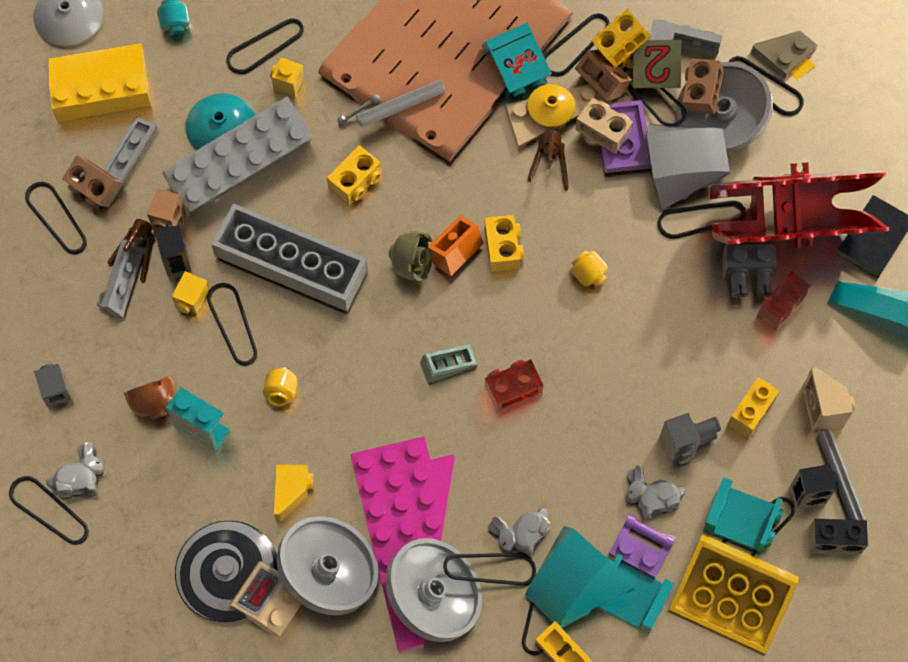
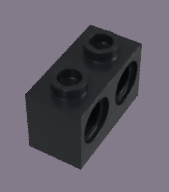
M168 225L162 227L161 230L155 231L167 276L182 274L185 271L191 272L187 248L180 226Z
M830 464L804 468L798 471L791 483L797 508L825 504L829 501L837 489L836 487H838L837 474L835 471L832 472Z
M814 519L809 526L810 552L862 554L868 546L867 520Z

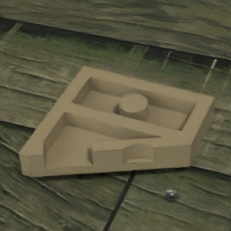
M801 31L755 43L752 51L782 77L786 78L816 50L817 44Z

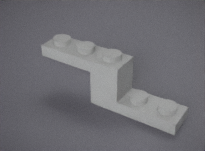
M654 19L650 32L651 37L648 40H681V47L718 55L723 35H718L713 31L694 29L688 25L673 24L667 20Z

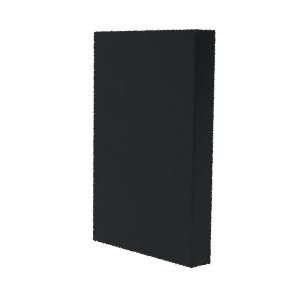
M872 195L863 211L876 217L889 227V231L847 234L836 253L879 278L908 232V214Z

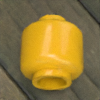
M585 250L571 262L573 265L571 273L584 287H588L591 284L596 287L606 279L604 273L607 271V265L595 251L588 253Z
M283 367L269 371L266 374L263 387L264 397L270 404L275 406H284L290 403L295 397L298 383L297 377L290 370Z

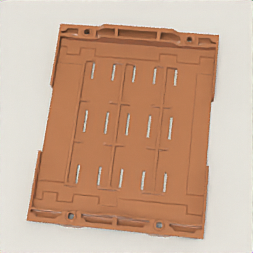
M380 0L363 21L360 20L324 60L318 74L350 94L361 105L371 100L373 95H379L381 98L380 102L377 104L373 103L367 109L434 81L441 80L445 87L443 94L383 118V120L411 139L418 140L450 162L492 112L493 103L506 89L490 52L485 54L482 44L495 36L528 22L542 52L573 15V12L555 0ZM517 18V20L512 24V26L508 30H506L511 25V23ZM450 96H452V97L447 101V103L441 108V106L446 102V100H447Z

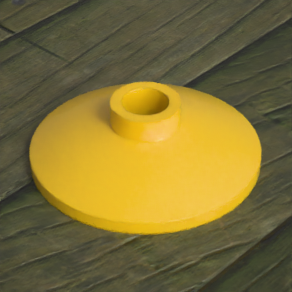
M548 84L540 86L532 92L528 99L530 117L543 127H560L570 121L575 111L573 96L567 89L559 85ZM553 100V101H555L556 103H555V104H550V103H548V101Z

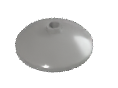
M39 0L33 14L34 25L41 38L51 45L63 48L80 46L90 41L99 32L104 19L100 0Z

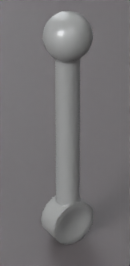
M377 94L373 95L368 102L346 116L339 117L337 119L339 125L347 123L348 119L373 103H379L381 100L380 96Z

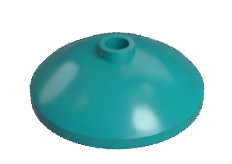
M225 93L207 96L198 101L187 115L185 130L188 141L195 150H198L252 118L255 114L251 106L238 96ZM219 116L223 117L221 120H216Z

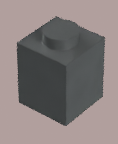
M46 364L40 370L34 371L41 397L46 406L71 399L64 373L59 364Z

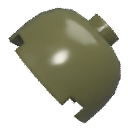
M409 231L400 235L394 242V245H391L389 258L394 270L401 277L422 281L423 279L420 277L422 275L427 276L432 264L428 250V242H432L430 234Z

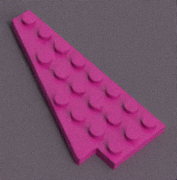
M425 436L350 454L373 551L378 563V572L398 652L424 646L425 638L408 629L394 612L386 590L387 568L394 554L409 542L423 538L441 541L455 461L454 454L430 460Z

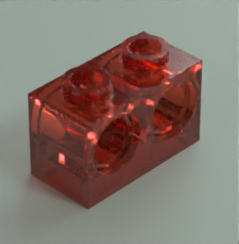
M791 271L762 303L757 317L777 331L807 297L811 285Z
M531 359L525 362L524 360H519L503 371L501 369L494 370L485 378V388L496 412L543 393L544 385ZM526 375L531 380L524 383L519 381L518 377ZM497 385H505L508 390L499 392L495 387Z

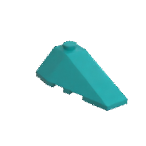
M843 281L837 282L827 303L908 341V291Z

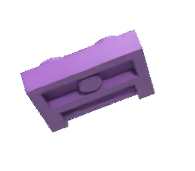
M629 514L608 555L616 559L618 554L622 555L621 562L655 579L676 538L670 534L666 536L636 520V516ZM633 529L663 545L661 551L628 535L630 530Z

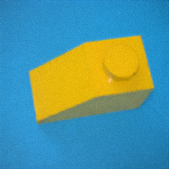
M276 464L274 501L276 521H282L308 497V489H313V473H309L307 465Z

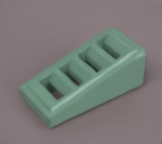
M470 344L426 353L420 361L428 383L451 377L478 366ZM463 353L466 363L462 362L459 354ZM450 357L454 358L456 365L453 366ZM441 360H444L445 368H443Z

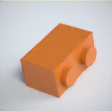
M461 215L456 218L428 246L433 265L452 276L483 245L479 227Z

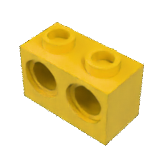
M627 8L623 13L618 14L607 27L600 30L591 41L616 68L645 43L651 35Z
M359 145L327 177L328 188L350 205L354 200L357 201L363 196L365 189L370 184H375L381 177V162ZM363 166L369 167V169L365 171L359 170V168ZM348 182L353 184L350 187L343 186L344 183Z
M514 215L485 218L484 230L490 272L520 269V260H524L523 245L518 246L517 238H521L520 224L515 223ZM506 230L509 233L506 235H501L497 231ZM510 252L512 255L510 257H503L501 253Z
M758 377L732 414L727 426L749 439L776 400L780 390Z
M555 621L535 639V643L553 662L592 661Z

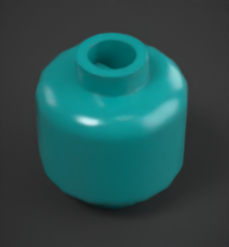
M179 0L162 1L161 6L157 9L160 28L163 31L170 32V35L183 33V29L190 23L187 6Z

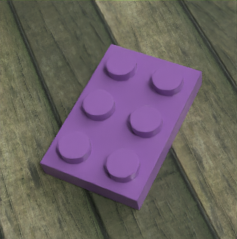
M642 100L608 104L614 111L627 115L633 121L631 134L616 154L601 146L605 173L652 168ZM617 128L611 129L613 132H620Z

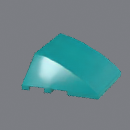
M563 526L540 569L529 585L525 596L553 622L555 621L563 628L588 615L590 610L603 603L607 605L616 596L624 592L628 594L635 589L613 563L573 528Z

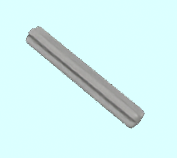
M441 80L434 81L358 113L356 120L360 127L372 124L445 92L444 84Z
M827 429L819 432L818 439L826 460L831 465L832 472L835 471L837 474V488L849 519L866 520L832 431Z

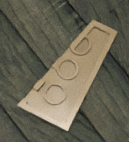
M590 84L568 89L575 101V111L570 121L577 120L592 98L602 101L600 93ZM528 99L506 104L505 109L518 150L533 140L537 141L543 138L545 131L559 130L565 126L564 124L560 127L548 128L537 124L529 115ZM553 100L548 101V103H550V104H555V103H556V102L553 101Z

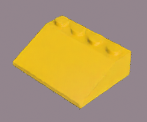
M142 43L48 59L51 106L57 122L151 106Z
M702 534L669 610L766 654L798 585L799 577Z

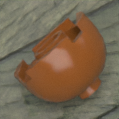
M172 376L124 392V396L129 408L136 415L141 417L151 416L152 420L166 415V407L176 394V387Z

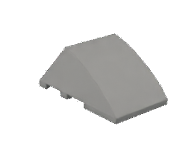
M649 124L647 140L652 173L663 212L669 209V206L675 202L689 198V195L698 189L706 188L731 174L723 129Z

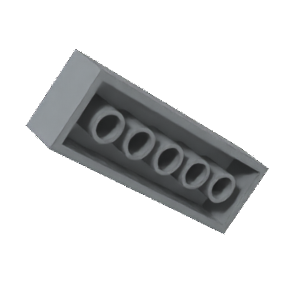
M287 96L166 168L162 175L175 194L181 195L185 211L189 216L306 145L312 140L313 136Z
M234 203L211 244L215 257L344 311H348L368 271L367 258Z

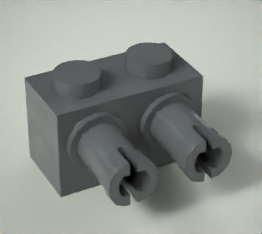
M775 244L726 245L722 254L723 279H731L732 297L738 298L739 293L740 298L748 295L746 279H756V294L758 297H763V293L765 297L772 296L771 278L777 268Z
M689 413L666 420L659 438L670 463L679 462V464H684L693 459L699 445L717 439V432H720L721 426L717 417L695 424Z

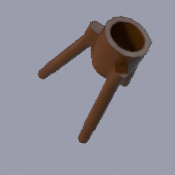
M547 130L543 133V140L538 143V150L532 163L528 180H532L543 150L545 154H548V162H551L552 156L559 152L564 188H569L564 154L565 144L561 142L562 134L560 132Z
M136 219L123 239L127 240L123 250L127 251L133 242L136 244L146 242L140 281L144 282L151 244L155 236L151 234L152 227L149 222ZM120 244L107 261L109 265L115 260Z

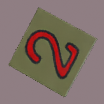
M647 40L633 52V89L681 88V40Z

